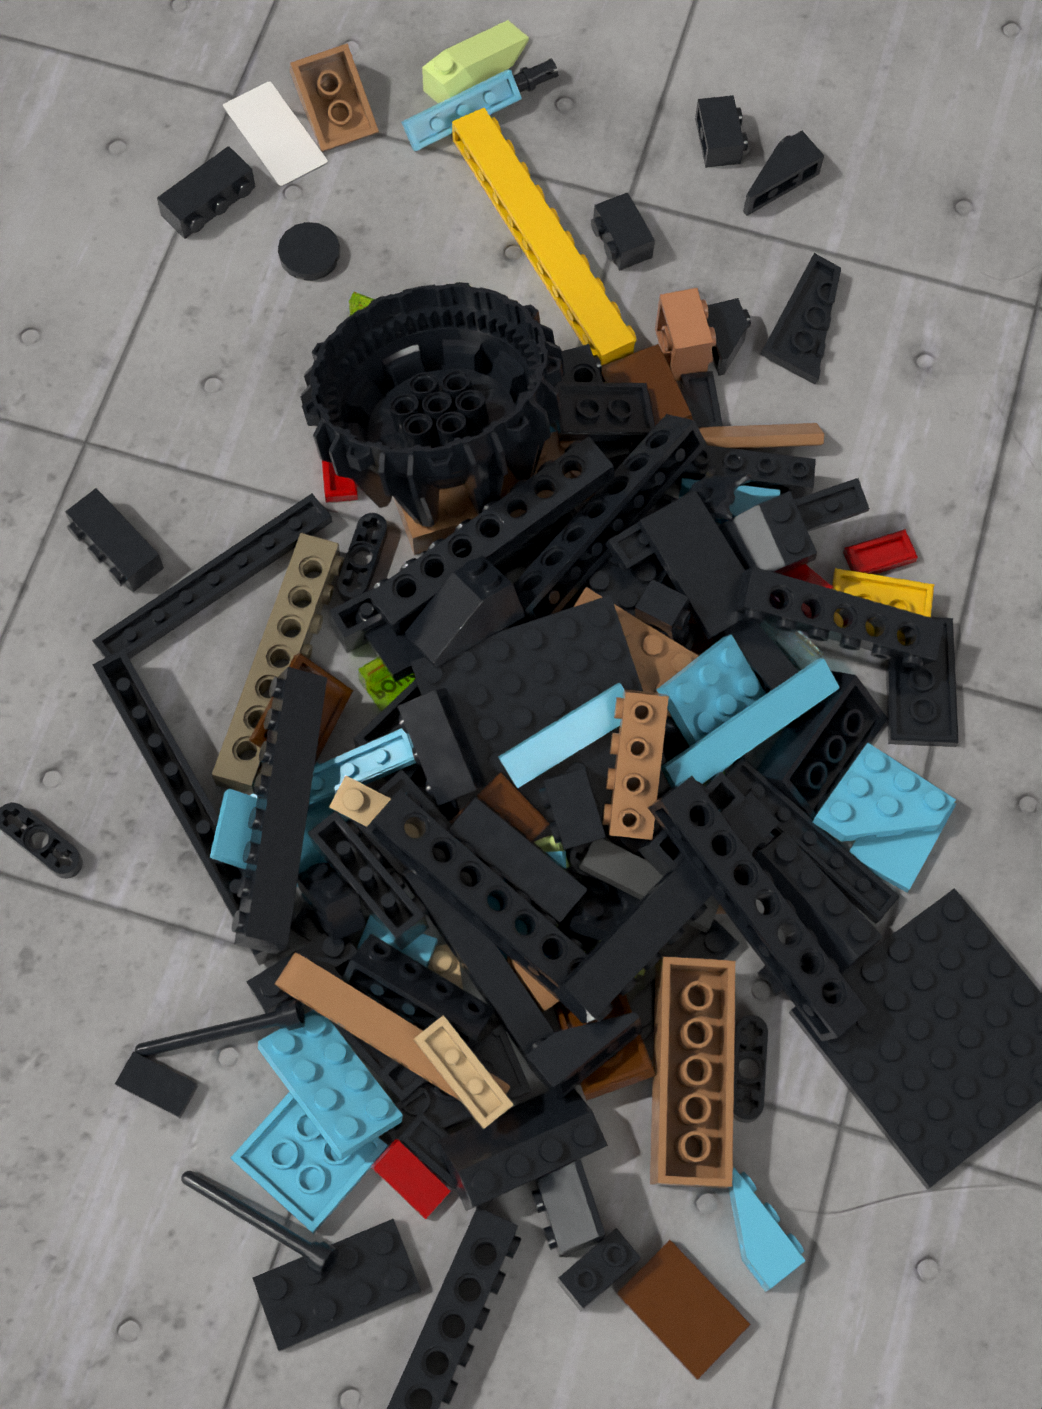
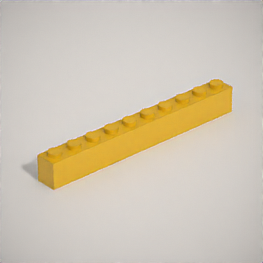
M481 108L452 121V140L581 343L583 345L589 344L592 354L598 355L601 366L633 354L637 341L634 330L630 325H625L621 319V313L617 304L614 301L610 302L606 296L602 281L598 277L595 278L591 273L586 256L579 254L575 248L571 233L568 230L564 231L560 225L556 210L553 207L549 208L545 202V196L541 187L538 184L534 185L528 167L516 157L512 142L509 139L505 140L501 134V128L495 117L491 118L486 109Z

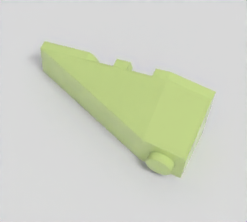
M507 20L443 50L422 67L423 91L437 103H440L513 67L528 43L529 37Z

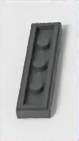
M603 838L591 842L579 869L640 900L664 876L648 861ZM713 895L705 902L708 907L705 912L692 922L689 919L686 923L705 933L710 929L720 905Z

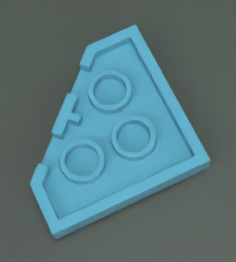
M867 743L815 816L813 823L841 842L853 841L857 837L875 835V838L902 835L904 831L921 829L922 832L935 831L956 799Z

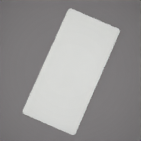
M266 82L223 104L227 113L280 186L328 162L271 82Z

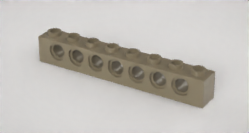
M300 533L212 772L216 786L226 789L230 788L247 795L254 793V784L257 776L261 774L263 762L259 761L261 748L249 741L254 731L251 725L255 721L260 720L271 698H265L262 695L265 691L270 690L273 678L275 676L278 677L289 667L294 655L301 653L309 660L311 658L313 646L310 645L313 634L318 635L321 630L323 615L320 614L324 604L329 605L334 591V586L331 584L334 575H340L344 563V557L340 555L339 543ZM310 572L321 573L317 578L306 577ZM303 600L311 602L307 607L299 608L295 606L298 602ZM290 630L300 631L296 637L289 638L284 636ZM281 659L290 661L287 666L282 668L273 666L276 661ZM253 750L257 752L251 760L240 759L241 754L245 751Z

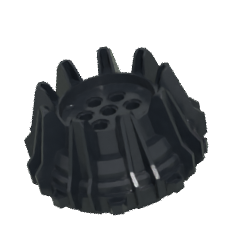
M464 282L437 286L435 284L418 286L402 290L403 292L389 294L371 300L368 306L357 310L340 323L324 342L316 344L311 352L314 359L313 365L304 374L307 388L300 396L307 425L317 426L313 438L320 459L331 462L337 476L352 479L379 508L387 507L393 496L415 523L425 527H432L438 522L440 489L463 485L474 509L479 515L490 501L494 499L500 500L504 475L508 474L507 467L519 481L523 479L527 481L534 476L545 441L551 436L550 426L562 417L559 391L554 387L565 375L562 350L560 346L555 345L552 328L540 324L539 311L531 304L522 306L517 300L509 299L504 294L483 287H471L469 283Z

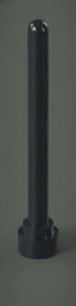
M288 1000L282 1002V1006L276 1007L274 1012L139 1043L135 1046L134 1052L147 1057L279 1026L281 1029L287 1028L289 1031L303 1028L305 1026L304 1010L299 1000Z
M185 1171L182 1174L181 1181L184 1185L304 1256V1262L308 1263V1269L324 1276L331 1269L338 1254V1249L325 1241L321 1243L317 1241L309 1242L193 1171Z

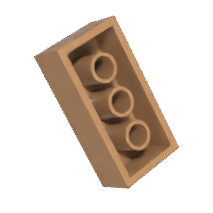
M586 587L573 607L602 598V596ZM614 604L643 692L658 693L656 689L698 657V655ZM667 709V716L671 717V714Z

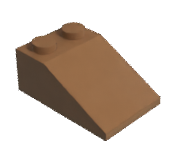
M348 43L290 62V74L322 152L379 133Z

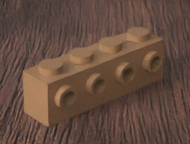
M624 689L623 698L616 697L614 718L620 719L619 733H612L610 754L616 755L615 769L608 768L606 790H612L611 804H604L602 825H608L609 835L649 840L653 838L655 817L648 807L657 801L669 700L667 694Z

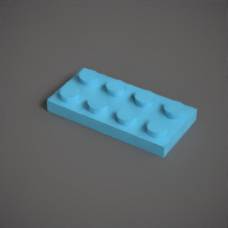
M311 1010L304 1014L305 1026L303 1028L290 1031L287 1028H280L259 1040L258 1050L339 1159L342 1160L401 1123L403 1115L330 1020L315 1010Z

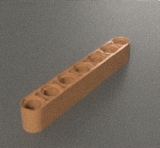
M298 953L293 954L275 982L277 987L461 1101L413 1040L423 1032L421 1029ZM488 1072L502 1091L507 1094L510 1086Z

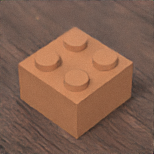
M698 288L660 294L655 332L659 346L676 381H680L681 374L707 372L709 363L713 361L712 346H716V334L714 328L708 326L707 303L705 299H700Z

